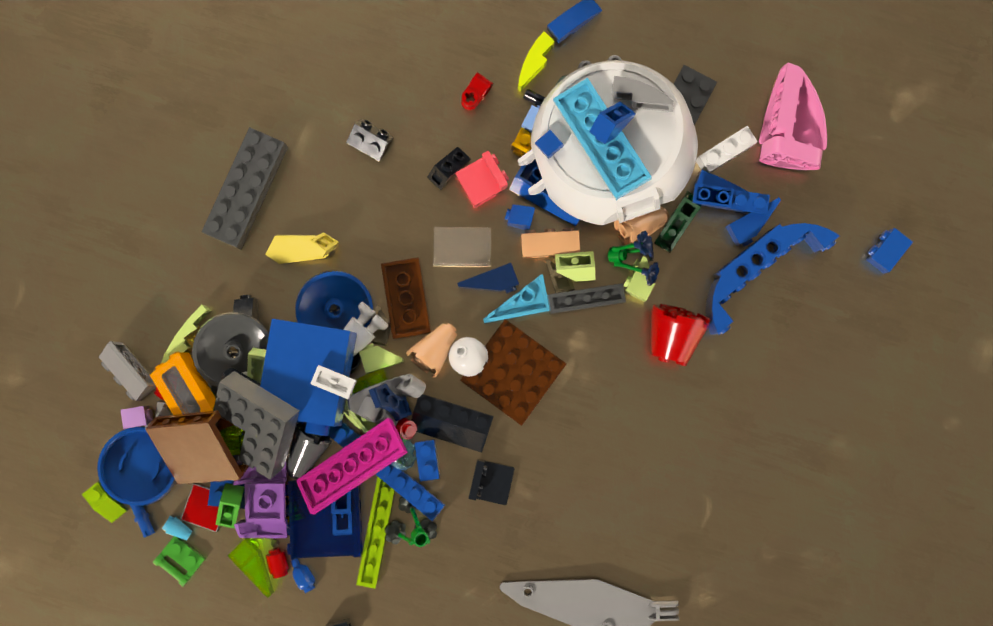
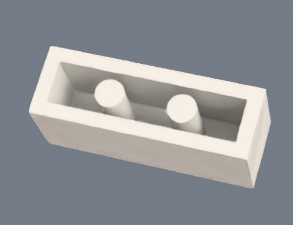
M746 126L700 155L696 162L701 170L711 173L753 147L758 141L749 127Z

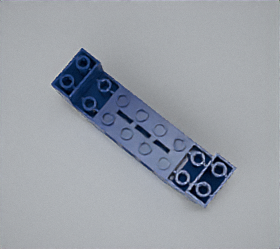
M807 223L791 224L783 227L779 224L766 232L713 275L714 280L709 288L705 309L706 316L710 318L708 327L710 334H724L731 328L730 324L733 320L720 304H724L731 298L730 293L739 292L747 285L745 281L748 280L749 282L762 273L760 269L764 270L777 261L775 257L779 258L792 249L790 245L794 246L805 240L814 252L819 250L823 252L837 243L835 240L839 235L828 228ZM752 257L756 260V264L753 263ZM737 269L740 270L741 276L737 274Z

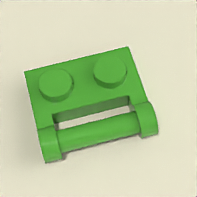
M174 536L156 557L153 564L157 567H162L184 587L206 558L183 539ZM166 556L171 557L188 572L183 575L165 560Z

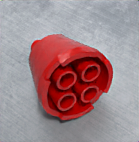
M653 304L651 312V355L658 357V360L669 363L672 360L676 361V364L687 366L709 327L710 318L701 313L695 315L694 312L677 306L660 304L658 307Z

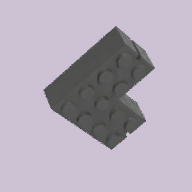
M233 371L219 382L218 397L215 400L213 411L218 410L221 417L245 431L238 460L252 469L256 467L257 472L271 480L285 466L300 410Z

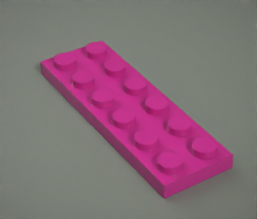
M387 418L296 480L310 514L315 515L408 453L392 419Z

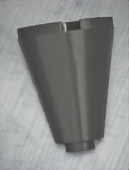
M297 424L287 464L288 475L293 479H298L309 472L331 444L330 436L305 433L306 424Z

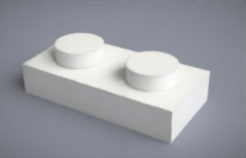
M318 365L311 384L349 399L357 380Z

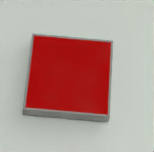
M193 483L180 520L217 533L220 528L219 525H216L219 507L208 506L210 488Z

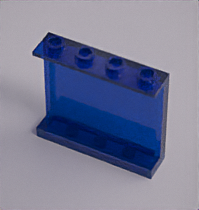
M296 480L288 481V485L285 486V494L289 496V504H286V515L289 516V524H287L286 530L287 535H290V543L287 544V554L291 555V560L295 558L336 556L361 557L363 553L361 484L351 490L352 535L335 536L333 535L331 504L315 515L310 514Z

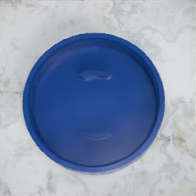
M145 427L128 428L115 434L104 445L99 455L97 471L100 483L113 499L132 506H144L155 503L165 497L176 483Z

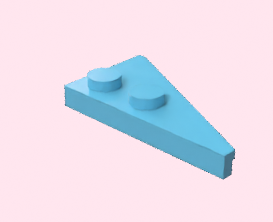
M543 274L539 275L522 290L483 319L484 323L549 311Z

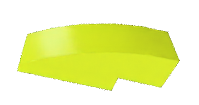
M545 31L537 38L523 63L518 83V90L520 92L547 65V59L544 56L554 47L555 41Z

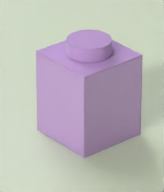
M149 406L121 410L123 429L146 426L153 420V412Z

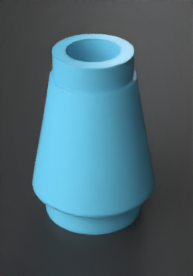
M171 515L162 528L166 531V534L186 541L193 531L176 516L174 518Z

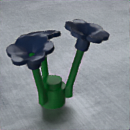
M646 231L638 234V241H634L632 244L609 248L608 259L610 262H614V267H623L640 272L646 276L648 286L656 282L657 275L659 274L658 262H654L653 265L651 264L649 269L645 267L642 269L622 263L627 259V253L638 252L644 256L649 255L650 261H653L652 237L648 236Z

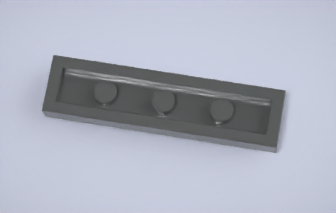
M623 283L547 295L550 314L626 302Z

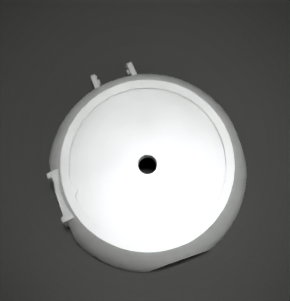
M620 60L602 61L575 70L563 78L549 92L542 102L534 121L531 134L532 149L518 159V164L525 166L536 159L542 179L528 189L529 195H536L546 189L549 198L558 207L577 219L597 225H605L616 220L622 223L659 210L660 205L673 201L678 197L693 172L697 159L698 139L683 95L666 77L638 63ZM614 76L641 81L661 91L673 100V112L632 108V100L613 99ZM586 78L589 79L607 108L621 101L636 113L622 132L650 173L652 179L618 200L612 195L553 102V98ZM551 130L564 146L548 159L535 145V142Z

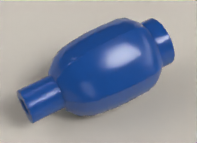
M298 558L290 561L294 568L292 575L297 587L305 593L315 588V578L306 565L300 564Z

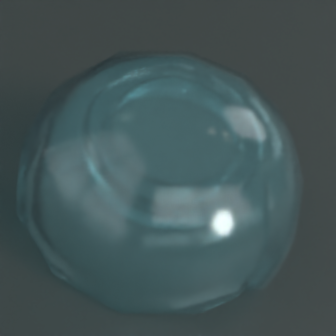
M401 438L408 453L391 463V465L396 469L405 471L413 467L417 457L413 455L415 450L414 444L409 440Z

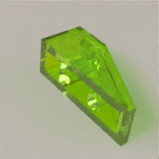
M245 538L228 557L269 598L274 593L262 551L259 549L260 545L253 538Z

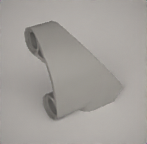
M411 374L398 376L352 394L347 399L348 408L362 418L377 424L390 418L396 426L398 421H395L389 411L383 408H375L369 390L386 383L397 396L418 398L424 393L426 384Z

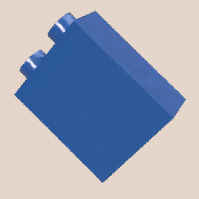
M272 319L260 387L300 410L297 421L306 422L305 433L329 436L330 426H342L346 398L311 384L318 365L350 377L357 333Z

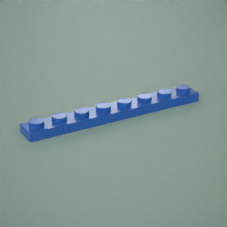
M342 421V426H330L329 436L343 448L361 436L344 421ZM394 462L376 473L380 479L431 521H434L445 507L444 503Z

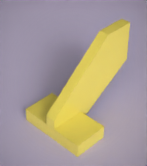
M324 232L319 235H276L265 255L279 264L327 258L330 252L336 249L339 242Z

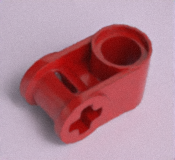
M477 72L462 93L461 104L463 108L474 110L488 94L494 83ZM467 98H473V101L470 100L469 102H467Z

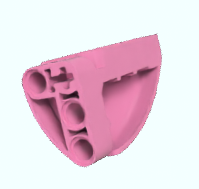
M787 63L780 69L766 109L759 143L762 144L759 161L767 165L786 169L818 170L821 167L823 151L827 148L825 114L818 94L803 69L797 65Z

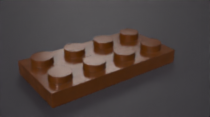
M419 257L381 263L392 338L398 339L431 333Z

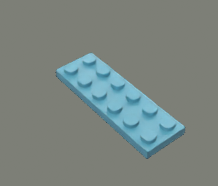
M588 78L553 98V102L616 200L652 179L622 131L615 139L606 144L598 141L589 132L599 113L607 109Z

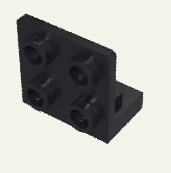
M477 459L468 499L475 501L479 499L507 505L515 470L514 467Z

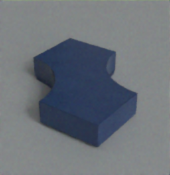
M386 383L369 390L375 408L386 409L392 414L395 421L413 415L406 397L395 395Z

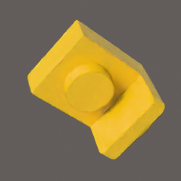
M522 127L511 145L513 153L519 157H522L532 149V133Z

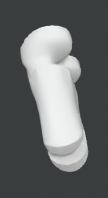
M364 302L358 305L361 313L359 318L352 317L343 329L357 333L353 356L375 338L373 333L376 330H386L389 326L379 315H375L376 312ZM373 317L367 328L364 327L365 323Z

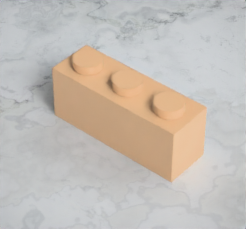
M563 228V231L555 232V229H544L543 233H536V230H526L525 234H521L522 259L555 257V254L580 252L579 230L574 231V228Z

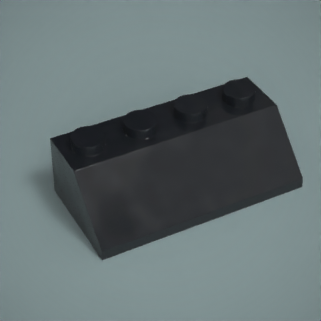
M422 394L417 399L411 421L416 424V432L482 453L493 416Z

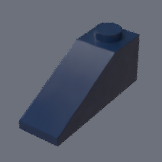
M512 263L457 283L458 287L463 289L493 292L505 291L506 294L516 291V286H519Z

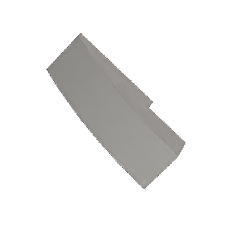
M614 76L613 99L632 100V108L673 112V100L661 91L641 81Z

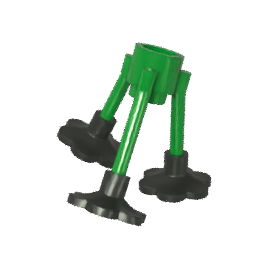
M400 497L399 510L412 514L415 529H413L409 538L405 532L406 525L393 520L390 525L385 527V540L398 544L403 539L409 545L415 544L417 547L429 544L430 539H434L437 536L436 523L430 522L427 518L419 522L415 512L417 508L405 498Z

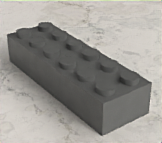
M249 127L203 227L202 233L242 250L288 149L284 142Z

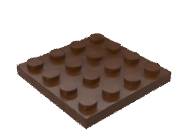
M504 319L485 345L488 351V361L485 362L484 369L475 376L467 377L463 375L460 381L522 426L567 363Z

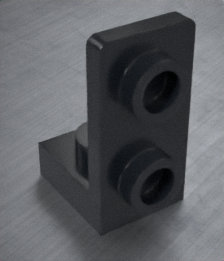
M456 147L434 165L427 178L437 188L442 190L450 178L469 163L471 158L459 147Z

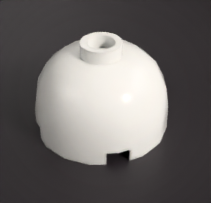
M464 337L455 341L448 354L452 368L459 374L467 377L480 373L484 369L485 362L488 361L486 347L480 341L471 337Z

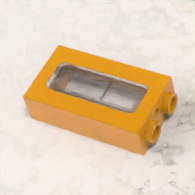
M173 353L169 356L170 359L167 362L156 366L155 371L150 374L173 415L213 411L216 397L205 379L197 371L189 353Z

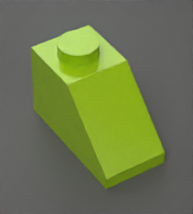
M100 482L95 483L82 494L93 510L111 523L128 511L123 503L113 499L103 489Z

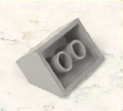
M110 341L107 343L99 356L102 360L101 365L107 371H111L114 374L113 379L117 384L125 387L127 390L126 394L130 399L142 401L156 387L150 374L123 342Z

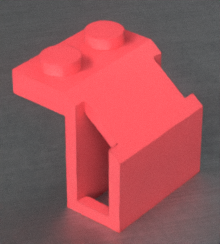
M489 150L482 154L481 159L455 173L474 208L497 196V193L508 187L507 181H509L507 174L504 170L500 171L497 166L500 163L496 155H491Z

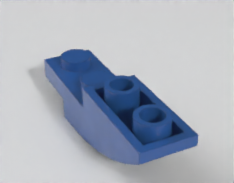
M695 183L692 203L766 215L770 195Z

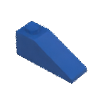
M779 197L769 202L766 215L749 213L726 226L736 247L741 244L745 247L754 242L752 238L758 235L780 203L781 199Z

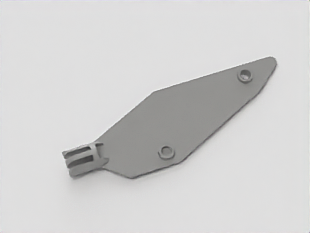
M598 579L503 582L500 584V590L521 606L571 626H651L655 621H679V616L677 615L679 614L678 601H652ZM525 589H530L532 592L529 594L525 593Z

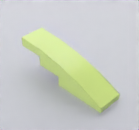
M201 305L187 319L173 338L161 363L167 362L170 359L169 356L175 352L189 353L193 349L189 342L200 329L197 324L211 312L207 306Z

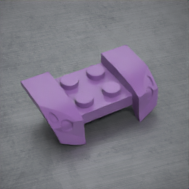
M287 462L284 468L271 480L257 472L256 467L253 469L248 467L240 480L234 481L233 485L245 484V519L234 524L239 538H288L285 504Z

